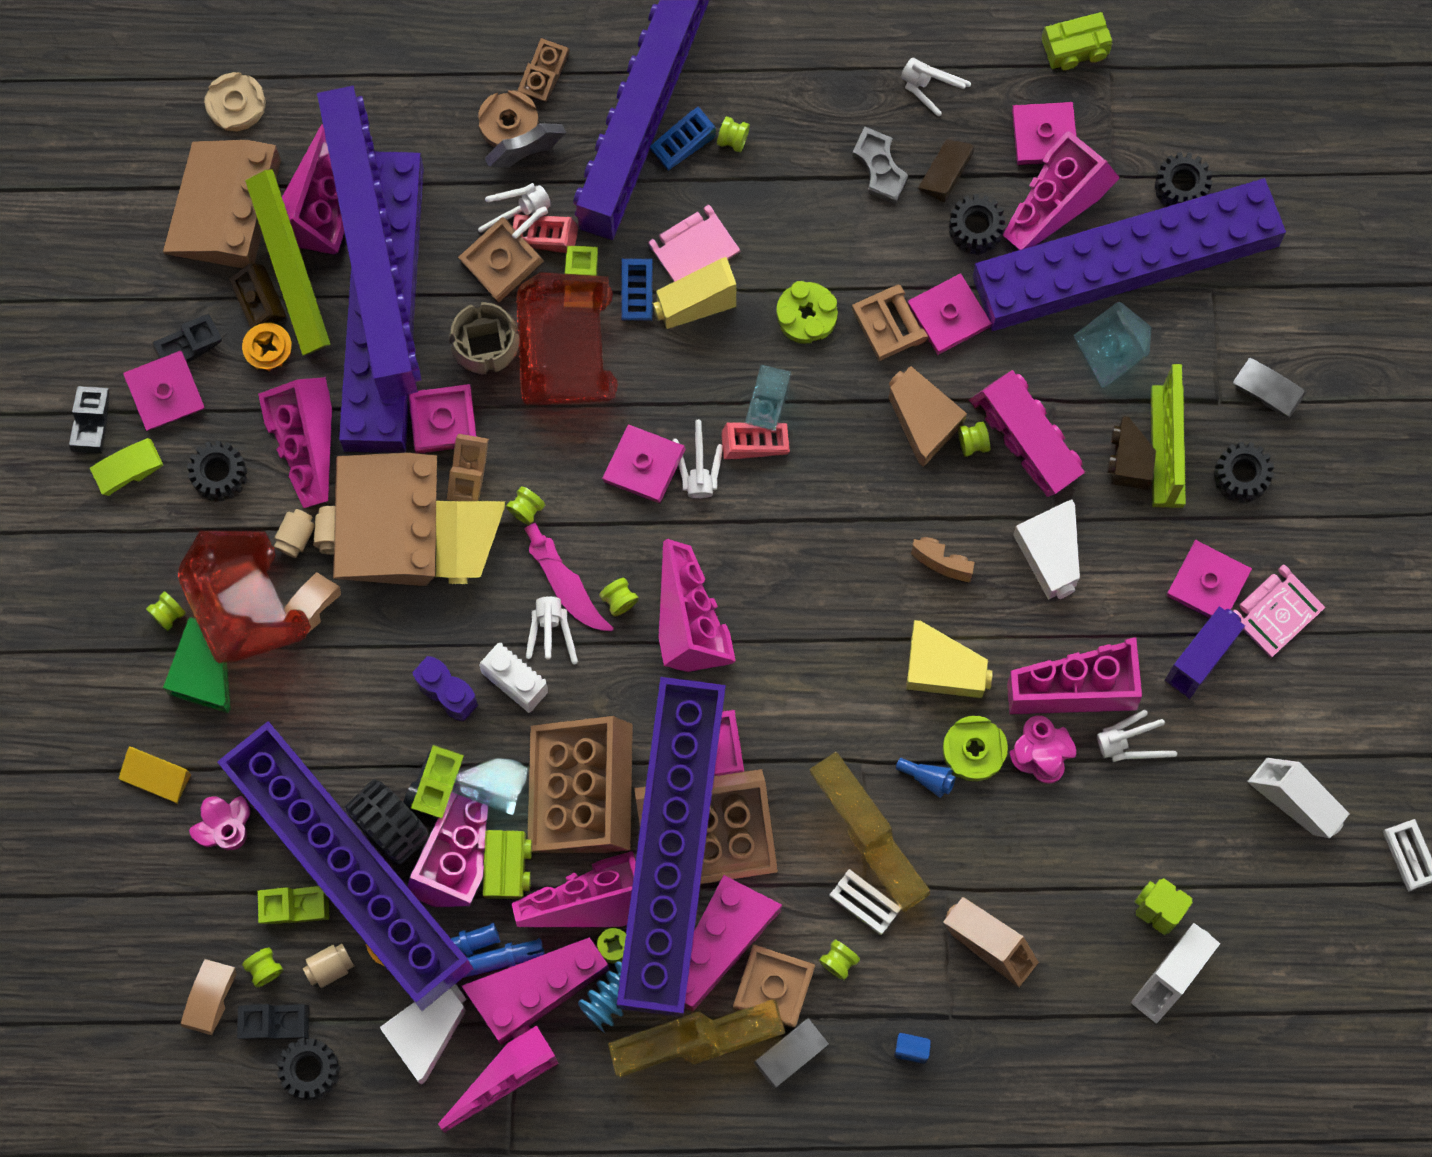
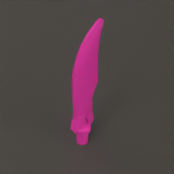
M536 523L527 526L525 531L531 540L529 552L540 563L556 596L561 599L562 605L583 624L602 631H613V626L605 621L592 604L579 575L573 573L562 563L563 561L556 551L554 541L551 538H546L545 535L542 536Z

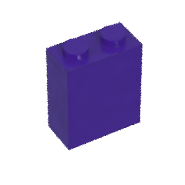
M1219 606L1172 666L1164 680L1190 699L1246 626L1241 622L1239 615L1230 609L1224 610Z

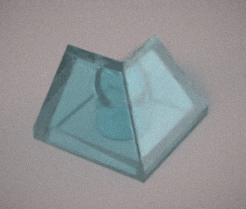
M1117 302L1073 336L1102 388H1105L1149 355L1152 327L1124 304Z

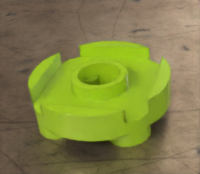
M804 281L795 282L783 292L777 303L776 315L781 326L780 329L789 339L803 344L812 343V341L820 338L821 340L826 338L833 331L837 322L838 311L835 296L819 284ZM811 307L815 316H808L807 319H803L800 309Z
M968 716L957 721L950 728L943 742V757L948 767L953 769L952 774L968 781L986 780L998 773L1008 751L1007 740L1003 731L991 723V720L981 716ZM971 741H977L978 746L984 747V751L979 752L977 757L972 756V753L966 750V747H970Z

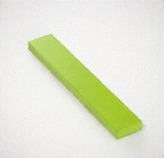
M273 169L264 170L245 180L302 355H307L331 344Z

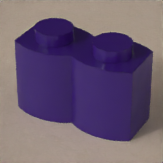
M427 656L412 672L422 693L432 700L439 701L443 710L453 719L464 722L478 706L471 687L462 679L451 676L446 665L440 660Z

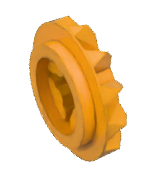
M258 324L251 328L243 339V354L247 362L256 369L260 368L270 371L277 366L282 367L283 362L290 358L292 347L290 336L283 327L277 324ZM273 340V348L277 351H268L263 355L262 347L258 344L267 345L269 341Z

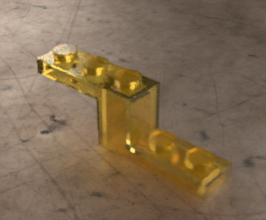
M835 752L810 768V774L846 822L848 836L902 911L905 912L929 896V888L894 842L892 827L839 754Z
M772 999L715 1020H711L701 1012H696L608 1043L615 1075L623 1077L680 1056L695 1065L784 1034L785 1030L778 1004Z

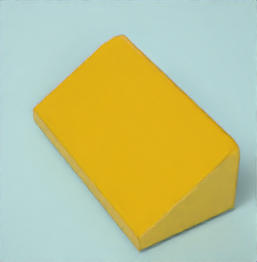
M129 746L119 780L178 804L191 774L182 767Z

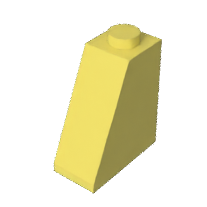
M727 257L721 258L657 290V302L653 303L658 321L664 320L666 329L736 307V282Z
M436 501V577L449 578V584H468V578L481 577L505 508L504 501Z
M914 621L907 690L982 698L985 689L991 688L992 670H987L988 660L922 621Z

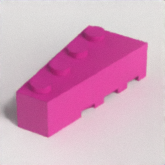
M1011 370L970 398L969 401L975 408L979 405L982 406L987 415L985 421L992 429L996 428L1004 433V444L1014 455L1018 457L1021 455L1025 459L1022 461L1023 468L1045 495L1049 497L1085 473L1081 467L1083 463L1078 454L1073 450L1070 451L1063 442L1065 437L1062 431L1056 425H1051L1046 418L1047 412L1042 403L1037 399L1034 400L1027 391L1029 387L1025 379L1020 374H1015Z
M1136 637L1126 639L1125 642L1120 644L1100 646L1094 651L1067 655V658L1053 662L1048 660L1011 670L1007 683L1009 714L1137 710L1142 698Z
M723 875L694 931L684 1008L693 1012L728 970L741 958L742 954L763 933L771 921L778 916L782 910V904Z
M589 937L465 984L462 988L502 1045L512 1038L513 1033L527 1025L530 1026L609 971V966Z

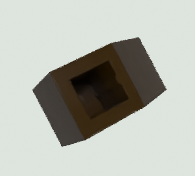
M1123 416L1119 426L1114 425L1111 444L1116 445L1115 455L1109 456L1107 473L1112 474L1111 484L1148 490L1153 480L1156 450L1130 417Z

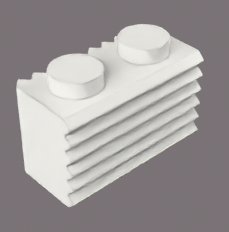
M497 643L479 664L482 674L528 713L548 693L546 679H542L541 675H537L536 671H532L531 667H527L526 663H522V659H518L517 655H513L512 651H508L507 647H503L502 643Z

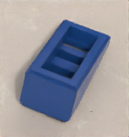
M697 107L650 146V149L669 171L716 137V128L703 111ZM697 124L702 129V132H699L694 125ZM685 131L692 135L693 139L691 141L684 134ZM675 138H678L684 145L682 149L675 143ZM668 145L675 155L671 157L663 147Z
M622 259V321H652V259ZM628 270L646 271V276H628ZM628 282H646V288H628ZM628 294H646V300L628 299ZM628 306H646V312H628Z

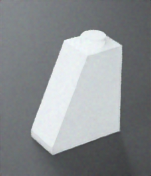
M1071 499L1017 525L1013 534L1048 600L1055 596L1058 599H1062L1072 594L1080 578L1075 504Z
M1266 758L1248 780L1251 786L1315 836L1331 838V836L1337 834L1342 829L1343 822L1349 815L1344 807L1300 762Z
M1193 923L1131 1001V1004L1157 1024L1181 997L1220 943L1211 937L1207 931Z
M456 984L424 1011H421L415 1003H412L380 1027L420 1084L427 1081L466 1012L461 1003L467 999Z

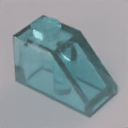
M496 758L458 773L452 793L513 815L529 768L523 767L516 760Z

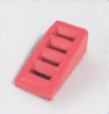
M515 215L512 227L517 230L532 215ZM542 216L529 227L527 237H523V233L521 236L534 249L567 253V246H575L578 225L572 217ZM537 227H541L539 238H536ZM550 229H553L552 238H548Z
M726 423L722 430L724 459L786 455L790 452L787 423ZM771 433H776L777 446H772ZM759 434L764 436V445H760ZM746 435H751V445H747ZM735 436H738L739 445L735 443Z

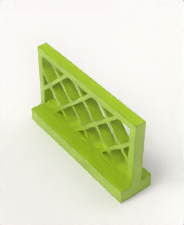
M1172 364L1163 386L1152 385L1151 445L1156 450L1152 480V507L1184 508L1186 504L1182 364Z

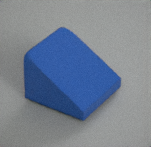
M899 1033L894 1056L895 1058L925 1064L929 1058L931 1042L927 1038Z

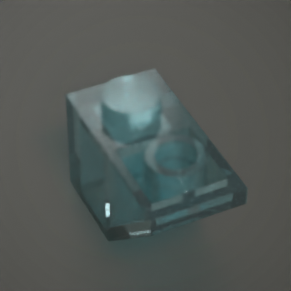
M765 365L760 366L745 424L776 431L790 387V371Z

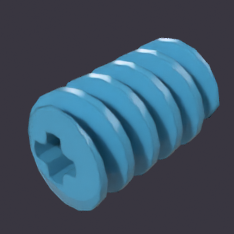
M618 961L615 963L618 974L611 971L606 972L609 984L599 980L596 985L600 993L589 990L587 995L591 1002L589 1003L582 999L578 1001L581 1011L602 1032H604L602 1023L610 1026L614 1025L611 1018L612 1013L621 1017L624 1015L621 1009H617L622 963Z

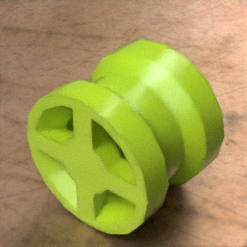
M726 116L719 131L717 145L722 147L728 145L734 151L741 152L748 136L750 124L745 122L738 124L732 118Z
M983 421L977 422L973 427L965 425L958 427L959 441L965 457L971 456L975 451L983 453L990 451L989 435Z
M521 486L517 491V497L514 501L508 502L506 509L521 522L531 525L534 521L535 513L541 511L546 505L534 492Z
M625 578L615 580L599 594L602 601L610 605V612L614 617L625 613L639 601L636 593H632L628 589L629 584Z
M165 591L159 595V601L156 604H150L146 608L148 613L167 631L173 627L174 620L182 618L186 614L179 604Z
M607 929L598 938V951L607 963L615 964L617 961L622 962L626 933L621 929Z
M834 940L830 945V952L827 955H822L819 962L829 972L844 981L848 976L849 968L856 965L860 958L847 946Z
M270 947L256 952L242 964L245 971L252 974V982L256 988L271 982L284 971L282 966L273 960L274 953Z

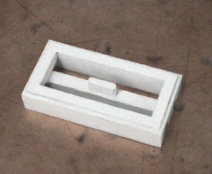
M1413 819L1385 829L1383 834L1408 892L1432 883V858L1416 820ZM1406 829H1409L1429 875L1428 877L1423 875L1405 833ZM1395 833L1398 834L1400 842L1403 846V849L1406 853V856L1409 860V863L1412 867V870L1415 874L1417 881H1414L1412 877V874L1406 863L1404 855L1395 837Z
M850 869L829 895V897L880 935L884 933L901 910L898 905ZM849 881L853 882L891 911L889 915L847 883ZM844 890L883 919V923L881 925L841 896L840 892Z

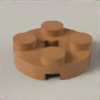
M508 91V93L500 95L495 93L483 102L479 110L480 132L486 142L493 147H496L504 139L523 135L539 124L538 113L533 101L518 91ZM511 115L515 116V123L509 126H505L501 119L502 117L509 118Z

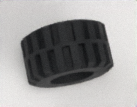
M371 780L345 805L348 816L394 863L401 865L429 839L428 831L422 822L379 780Z

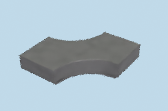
M540 123L523 135L502 140L486 156L485 160L489 167L510 168L528 155L550 150L567 132L562 124Z
M864 127L852 156L861 161L870 175L868 193L896 204L908 179V174L898 168L891 157L890 145L892 138Z

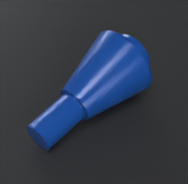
M900 758L896 765V770L913 776L915 780L939 798L944 793L950 794L956 777L952 776V768L925 764L918 765L903 758Z

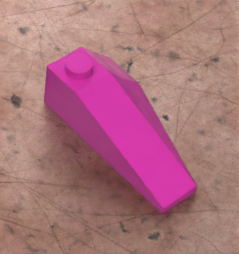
M322 124L284 192L282 199L298 247L336 254L344 235V227Z
M1069 130L1047 152L1043 159L1045 165L1038 178L1034 177L1029 186L1032 189L1025 202L1019 204L1003 233V236L1019 250L1037 245L1092 206L1120 178L1106 160Z
M326 377L298 379L259 393L265 426L269 433H274L280 445L276 449L280 458H286L291 469L289 478L303 508L327 502L332 405Z
M666 539L663 542L659 642L664 666L690 672L734 663L736 660L730 632L726 624L720 625L714 611L718 608L714 598L709 599L702 585L705 577L691 546L670 539Z
M460 773L451 791L442 818H438L409 879L408 888L418 900L434 907L470 906L483 878L485 830L490 785Z
M633 851L602 859L592 864L593 870L579 877L576 873L565 877L566 883L556 888L544 887L513 902L512 908L517 927H621L627 925L636 863Z
M527 1025L512 1034L514 1040L507 1043L438 1123L444 1133L559 1064L537 1026L531 1029Z

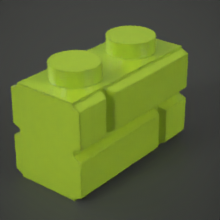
M1101 12L1046 26L1042 34V42L1052 69L1059 67L1062 70L1072 69L1079 62L1086 60L1099 62L1110 54L1112 47V38Z
M485 830L484 898L522 899L524 898V891H530L531 872H525V859H531L532 839H526L525 831Z
M1164 878L1159 879L1156 884L1149 881L1135 900V903L1139 905L1136 910V916L1146 923L1152 922V927L1163 935L1169 934L1193 903V898L1181 890L1176 891V886Z

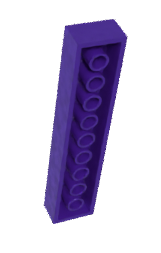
M660 0L658 5H652L648 21L651 23L648 30L643 29L638 41L639 52L637 56L632 55L629 61L627 73L630 74L626 82L622 81L618 88L616 98L619 101L616 108L611 107L606 119V125H608L605 135H599L595 146V151L597 152L595 160H590L585 169L584 178H586L584 187H578L574 196L573 204L576 205L575 217H578L580 230L610 240L614 239L710 0Z
M354 86L319 92L317 97L373 377L381 400L417 393L416 382L422 381L421 373L415 355V344L410 330L408 310L403 296L404 290L397 267L398 261L392 242L393 237L386 213L387 207L380 184L381 178L375 159L376 154L369 130L370 124L363 96H356Z
M375 151V159L381 178L380 184L387 207L386 213L393 237L392 242L398 261L397 267L404 290L403 296L410 320V330L413 335L424 167L420 153ZM351 267L339 440L344 452L406 453L409 394L384 400L380 398L373 377Z
M1263 178L975 263L972 278L984 311L992 323L991 330L996 331L1279 247L1286 234V230L1267 182Z
M660 677L617 1009L679 1017L684 1015L726 685Z
M269 721L217 761L230 780L421 1011H424L473 970L466 956Z

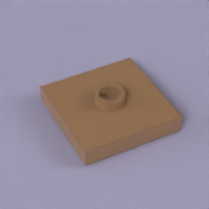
M501 217L458 257L498 302L544 262L521 235L516 239L512 237L516 230L504 217Z
M753 944L733 1008L796 1028L815 964Z

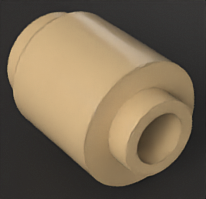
M323 506L319 508V514L315 516L313 545L319 549V552L328 555L334 554L335 506Z
M295 509L294 513L287 512L274 538L276 540L274 548L288 556L297 558L298 553L303 552L315 528V524L311 522L313 517L298 509Z
M340 944L336 947L331 945L307 958L308 966L304 967L303 970L311 985L318 983L320 988L348 974L347 970L353 968L354 965L343 944Z

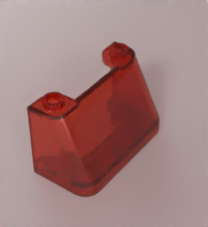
M540 272L520 285L517 293V318L520 340L521 393L526 405L610 401L615 398L618 387L617 379L611 371L603 370L600 312L604 311L612 301V289L609 287L608 277Z
M199 531L180 564L178 572L180 585L208 647L218 663L236 662L302 641L311 629L309 619L302 610L294 609L286 614L273 587L267 570L274 561L275 549L271 545L266 532Z

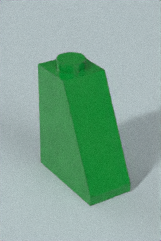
M200 616L199 620L189 617L163 689L169 696L229 713L231 707L225 634L214 619Z

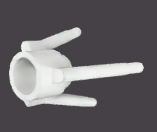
M911 58L908 61L901 75V79L907 82L905 89L914 93L936 116H941V111L918 89L919 86L924 88L931 77L961 89L971 86L969 81L930 67L915 58Z
M531 183L524 188L487 196L485 198L486 202L499 201L522 195V198L519 199V206L479 227L478 231L482 233L488 230L501 217L508 220L521 212H524L526 215L532 214L512 234L514 239L518 238L540 217L548 214L547 208L551 206L548 194L540 185L535 187Z
M698 419L695 421L696 469L691 470L690 476H688L683 456L678 466L683 480V491H688V496L691 498H708L713 495V490H717V477L723 445L719 444L717 446L712 472L709 475V470L703 469L702 422ZM677 439L672 440L676 443H679Z
M542 597L536 600V610L532 611V624L526 651L527 659L532 657L539 622L540 626L544 627L545 658L547 660L551 658V628L558 626L560 621L572 664H577L576 651L567 622V610L561 609L560 598Z
M1146 710L1134 714L1114 726L1104 728L1102 733L1097 734L1103 757H1112L1113 762L1123 759L1176 757L1177 752H1123V749L1128 748L1127 738L1165 724V721L1161 719L1125 732L1121 730L1148 714Z

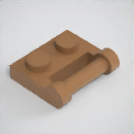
M895 285L852 305V311L878 361L911 346H918L929 338L925 330L920 329L904 299L905 292L901 285ZM893 302L909 332L908 335L902 336L886 303Z

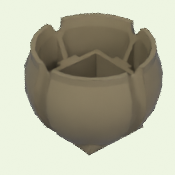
M481 302L479 308H475L472 304L467 306L457 314L450 327L449 343L452 345L450 349L453 357L462 367L477 374H487L489 370L498 372L504 369L514 359L519 348L520 340L519 335L516 333L518 330L516 322L504 309L492 303ZM499 333L502 350L472 356L469 338Z

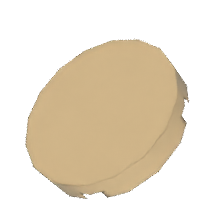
M232 72L221 75L211 83L209 91L205 95L204 103L207 114L215 125L228 131H241L250 128L259 121L264 113L266 101L262 87L253 77Z

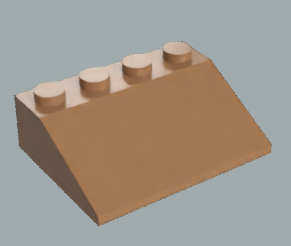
M250 140L192 142L163 253L237 268H244L250 263H255L262 231L245 180L269 169H273L275 178H277L281 158L276 145Z
M391 453L338 456L336 458L333 579L427 586L435 577L436 455Z
M609 716L531 726L528 839H532V853H608L630 851L632 723Z
M762 769L714 776L700 884L721 881L723 875L731 879L778 872L766 783ZM646 787L635 788L640 826Z

